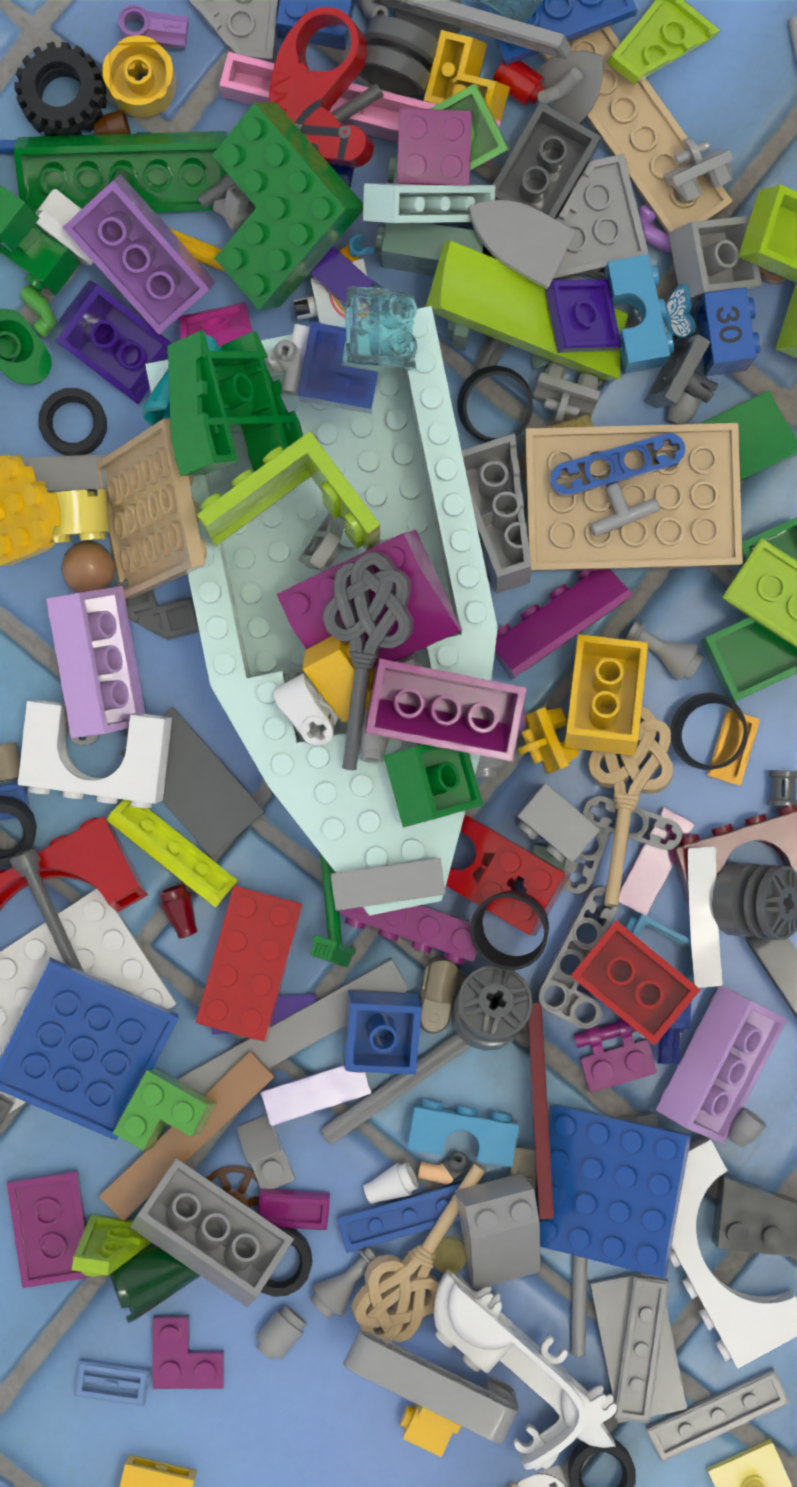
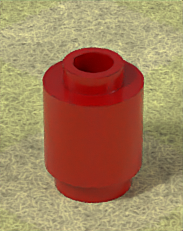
M521 60L505 66L503 61L493 76L494 81L510 86L508 96L524 107L530 102L535 105L539 101L538 93L546 89L542 85L545 77Z

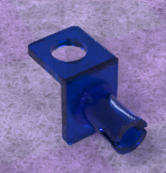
M691 1002L659 1040L657 1064L680 1065V1033L691 1029Z

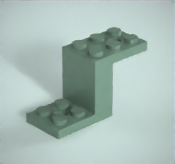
M398 156L391 157L387 176L389 178L388 183L410 184L397 183ZM386 223L385 227L379 226L376 256L382 257L383 268L435 276L445 241H454L480 253L483 252L484 244L479 239L475 230L433 223ZM449 320L447 338L453 339L452 349L466 351L470 328Z

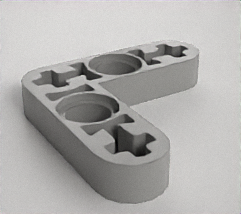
M596 796L591 798L584 807L582 815L600 829L595 835L599 842V848L593 855H585L582 852L579 854V858L585 861H594L592 869L587 865L584 866L582 875L587 878L586 884H579L577 888L572 887L573 881L568 879L564 887L571 893H586L594 884L610 834L614 833L615 828L611 827L614 820L602 817L600 822H596V815L591 813V809L593 806L599 807L602 802L606 803L605 809L607 811L617 814L613 799ZM637 807L632 812L639 814L643 818L644 823L643 828L638 833H629L628 839L666 851L680 846L683 831L677 822ZM650 818L657 820L653 825L656 828L665 830L667 825L673 826L672 832L677 835L675 841L668 840L666 845L662 844V838L653 833L650 834V840L644 839L650 827ZM566 860L563 871L568 874L571 872L577 873L580 863H572Z

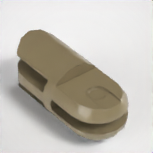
M435 956L428 961L419 997L422 1006L420 1027L430 1034L440 1033L448 1026L459 977L457 966L452 961L445 959L444 956Z

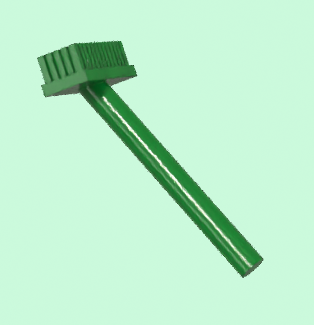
M320 853L328 939L314 935L312 940L314 944L310 955L348 968L351 957L355 955L356 949L343 945L340 912L335 910L330 875L336 872Z

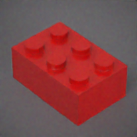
M617 920L570 975L654 1046L701 990Z

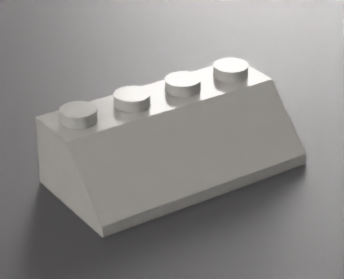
M177 1158L130 1225V1228L247 1308L258 1297L294 1238Z

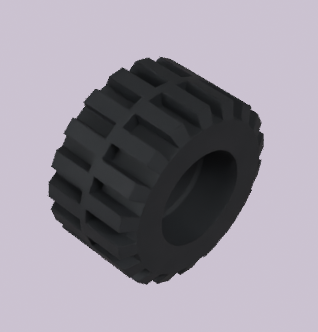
M54 42L46 43L48 49L41 51L40 46L33 49L34 57L30 58L26 55L22 60L25 68L18 67L16 76L19 82H14V89L18 95L16 99L28 122H31L34 129L39 133L44 131L46 136L82 135L81 131L85 128L90 133L94 129L93 121L99 120L104 116L101 109L107 106V99L105 97V94H107L106 85L94 59L90 54L86 56L84 50L77 45L73 50L67 42H61V47H56ZM70 77L79 81L81 84L80 91L71 103L55 107L43 102V92L46 86L54 79Z

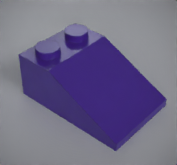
M91 280L87 281L47 335L137 404L150 388L145 364L168 360V345L172 344L162 334L158 335L148 323Z

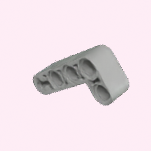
M602 885L594 886L586 893L537 990V999L544 1009L583 1029L592 1028L598 1024L602 1016L601 1007L594 998L577 989L579 983L570 976L572 973H564L561 970L560 962L564 956L572 954L577 956L580 964L606 933L618 907H601L597 914L598 917L603 918L601 924L593 918L584 916L586 910L594 914L597 908V903L593 901L595 895L602 896L606 892V886ZM583 923H590L595 929V935L589 942H580L576 935L577 928ZM558 986L563 991L561 1001L552 1005L545 1002L544 993L547 988ZM583 1002H588L594 1007L592 1017L584 1021L577 1019L575 1014L577 1006Z

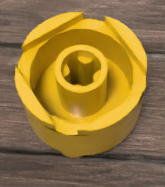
M141 35L123 38L111 52H108L104 59L103 78L110 97L119 110L123 109L126 114L133 117L146 118L169 109L176 93L177 78L170 55L157 41ZM139 74H145L142 80L136 81L139 78Z

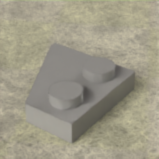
M328 513L298 558V561L308 568L322 570L324 565L330 567L340 552L337 545L341 541L345 525L343 519L339 517L335 520Z

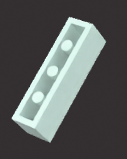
M364 183L363 221L385 223L471 222L468 211L469 206L495 200V185Z

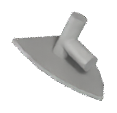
M570 51L567 59L553 56L536 70L545 77L542 85L546 87L545 90L538 93V100L545 105L551 103L556 111L581 124L593 109L599 95L603 77V55L589 51Z

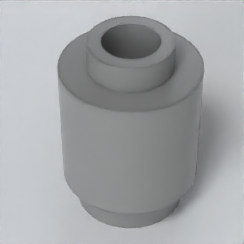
M285 1305L281 1311L277 1310L255 1337L259 1343L256 1347L270 1360H273L275 1356L283 1359L304 1334L302 1329L307 1323L293 1309Z

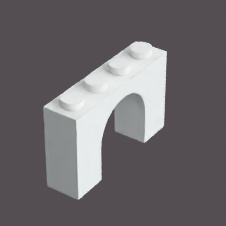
M38 699L27 701L18 785L29 786L28 792L35 794H49L50 789L63 791L62 797L83 799L84 794L96 795L97 802L116 804L118 799L131 800L130 806L152 808V803L163 801L172 717L144 713L130 714L124 760L113 774L108 777L98 778L80 771L69 757L66 745L68 722L65 703Z

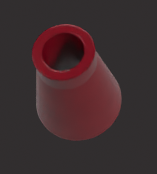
M185 884L175 885L159 892L158 895L161 901L158 904L176 931L178 938H185L197 933L198 929L195 923L191 891H187Z

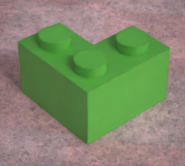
M157 1068L146 1070L113 1134L142 1151L154 1147L166 1123L192 1137L202 1132L217 1102Z

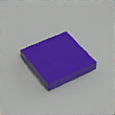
M608 279L551 281L549 288L545 289L557 353L615 351L622 347Z

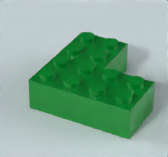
M254 102L212 154L256 206L252 214L217 254L215 260L258 310H265L282 306L363 212V203L276 102Z
M797 517L742 542L743 564L761 538L797 561ZM750 617L700 640L725 696L733 702L797 673V648Z

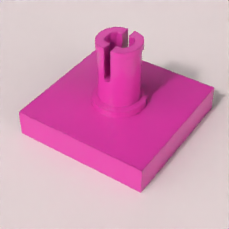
M246 302L179 317L181 339L198 331H204L205 335L217 341L219 347L252 332Z

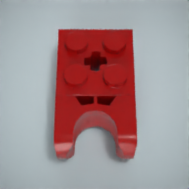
M464 815L460 831L473 841L476 847V857L474 862L463 870L450 867L446 886L480 905L486 899L500 892L515 891L513 887L514 882L520 881L522 877L524 879L523 886L527 888L526 894L535 898L542 905L548 916L571 875L476 819ZM504 897L495 899L486 909L529 936H536L542 926L541 919L536 911L527 903L515 898Z

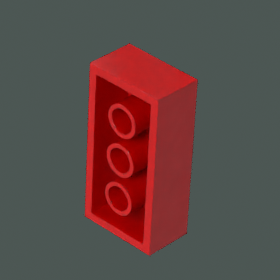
M233 886L196 1024L267 1042L303 910L301 903Z

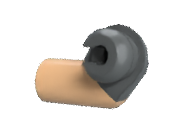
M454 1152L439 1165L421 1161L417 1178L445 1185L451 1184L467 1171L468 1158L462 1152Z

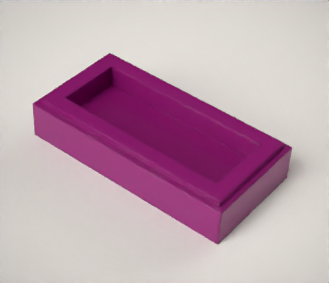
M260 1188L257 1214L276 1227L327 1230L330 1193Z

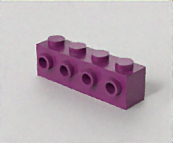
M425 905L370 916L363 907L340 911V915L346 917L344 923L364 930L366 924L379 928L377 934L393 941H398L399 936L413 940L411 947L427 953H431L432 947L446 952L445 959L464 965L466 959L474 961L477 951L471 940V922Z

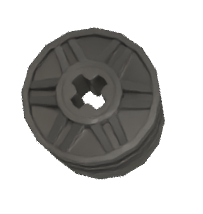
M731 862L723 867L716 879L712 900L714 919L719 929L727 935L756 936L773 940H787L794 935L797 930V872L791 866L759 865Z
M493 965L484 966L473 971L462 983L452 1007V1024L458 1036L469 1046L483 1051L499 1050L511 1044L528 1022L533 1007L532 994L525 979L514 970H504ZM493 998L499 1001L495 1010L489 1008L490 1001Z

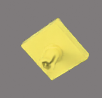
M771 1439L707 1467L715 1487H792Z

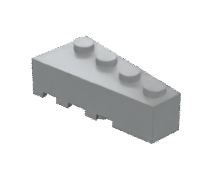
M515 433L461 450L484 563L496 594L530 582L531 560Z

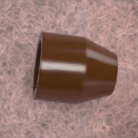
M123 109L105 114L94 123L96 135L131 134Z

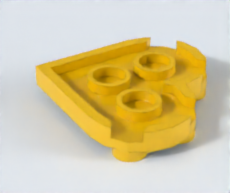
M22 455L0 456V566L14 565L48 551L55 544L51 540L54 527H60L61 525L60 506L57 495L47 491L45 487L46 482L36 481L32 466L24 465L21 460Z

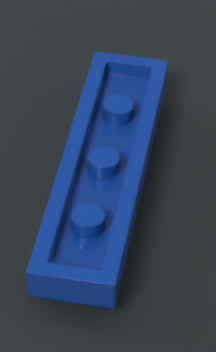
M462 1181L337 1216L346 1253L432 1229ZM459 1214L455 1218L454 1222L460 1221Z

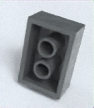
M540 102L493 183L495 185V200L523 203L556 219L585 167L596 153L601 136Z

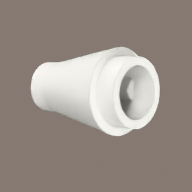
M397 1162L374 1180L364 1184L363 1188L370 1204H374L380 1201L412 1195V1191L418 1189V1181L408 1162L404 1164Z

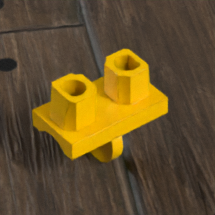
M544 707L525 715L528 729L521 733L526 745L517 749L519 755L530 752L534 764L542 761L546 773L549 774L569 766L568 762L580 754L579 749L565 748V741L559 742L555 729L566 725V718L561 708L546 710Z

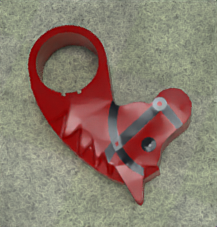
M320 7L303 15L287 34L278 51L272 71L269 102H276L330 165L358 168L370 161L374 150L373 142L359 127L354 125L344 126L330 113V110L362 71L367 59V43L362 31L346 13L332 7ZM329 25H341L348 28L352 41L350 52L344 62L330 71L319 72L312 70L309 72L306 61V49L312 36L321 28Z

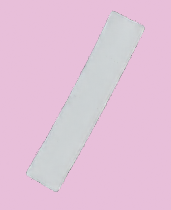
M715 847L688 849L694 984L698 988L723 985L719 927L714 919L712 907L713 889L716 883Z

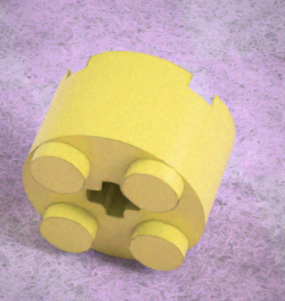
M97 489V496H95V491L88 492V490L50 492L57 495L61 514L60 527H54L51 540L55 543L71 542L70 535L79 534L80 541L106 539L105 532H110L106 489Z

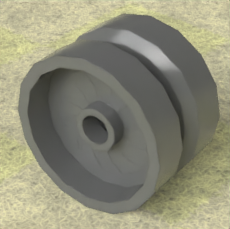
M374 16L370 18L364 33L366 43L368 44L367 59L359 76L373 85L378 84L379 88L398 95L407 97L423 96L430 77L427 68H431L433 65L438 40L426 30L398 18L388 16Z

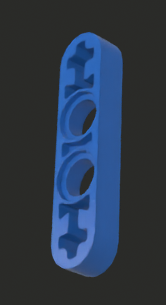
M666 433L567 461L553 469L549 479L550 487L557 495L567 497L677 465L684 457L686 451L685 444L678 435ZM665 441H668L670 446H677L678 450L673 454V459H669L667 454H663L654 458L657 465H651V454L646 446L652 445V452L661 450L664 447ZM634 450L640 452L644 457L643 467L638 470L629 469L624 462L627 452ZM597 460L605 461L610 467L609 476L602 480L595 479L590 473V466L593 462ZM578 465H584V477L589 484L582 485V478L572 481L570 489H566L564 484H557L556 480L560 478L561 471H566L568 476L579 474L580 469L577 467Z

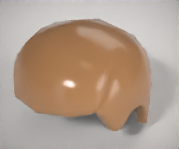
M83 541L73 544L64 554L61 570L67 585L74 592L81 593L106 589L113 581L115 564L103 545L91 541Z

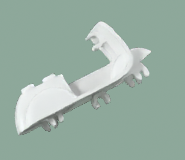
M446 1269L438 1284L434 1300L435 1327L438 1330L435 1333L436 1337L450 1349L456 1346L464 1354L462 1357L463 1361L475 1372L482 1369L488 1374L501 1361L559 1414V1419L556 1423L540 1434L536 1427L527 1424L526 1431L533 1436V1440L527 1444L522 1443L518 1438L513 1440L516 1449L520 1452V1460L526 1470L534 1469L536 1471L541 1467L545 1470L548 1469L555 1462L559 1453L576 1438L591 1446L601 1448L616 1447L613 1437L603 1423L616 1412L617 1405L613 1402V1395L602 1394V1385L587 1391L559 1364L566 1359L567 1349L563 1347L558 1354H550L548 1347L554 1341L551 1335L543 1339L540 1347L500 1312L502 1309L500 1294L497 1293L493 1296L490 1293L491 1286L483 1287L478 1291L476 1289L473 1290L472 1286L460 1275Z

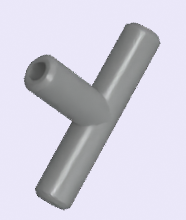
M619 483L610 484L606 487V491L616 514L591 523L590 528L593 535L597 537L659 512V503L657 499L653 498L629 508Z

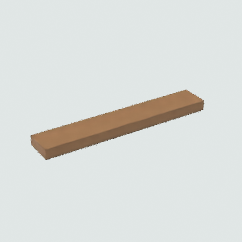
M252 1050L249 1051L204 1095L217 1102L200 1134L190 1137L171 1126L157 1140L153 1148L146 1150L99 1197L122 1221L126 1220L152 1195L176 1158L185 1163L275 1077V1074Z

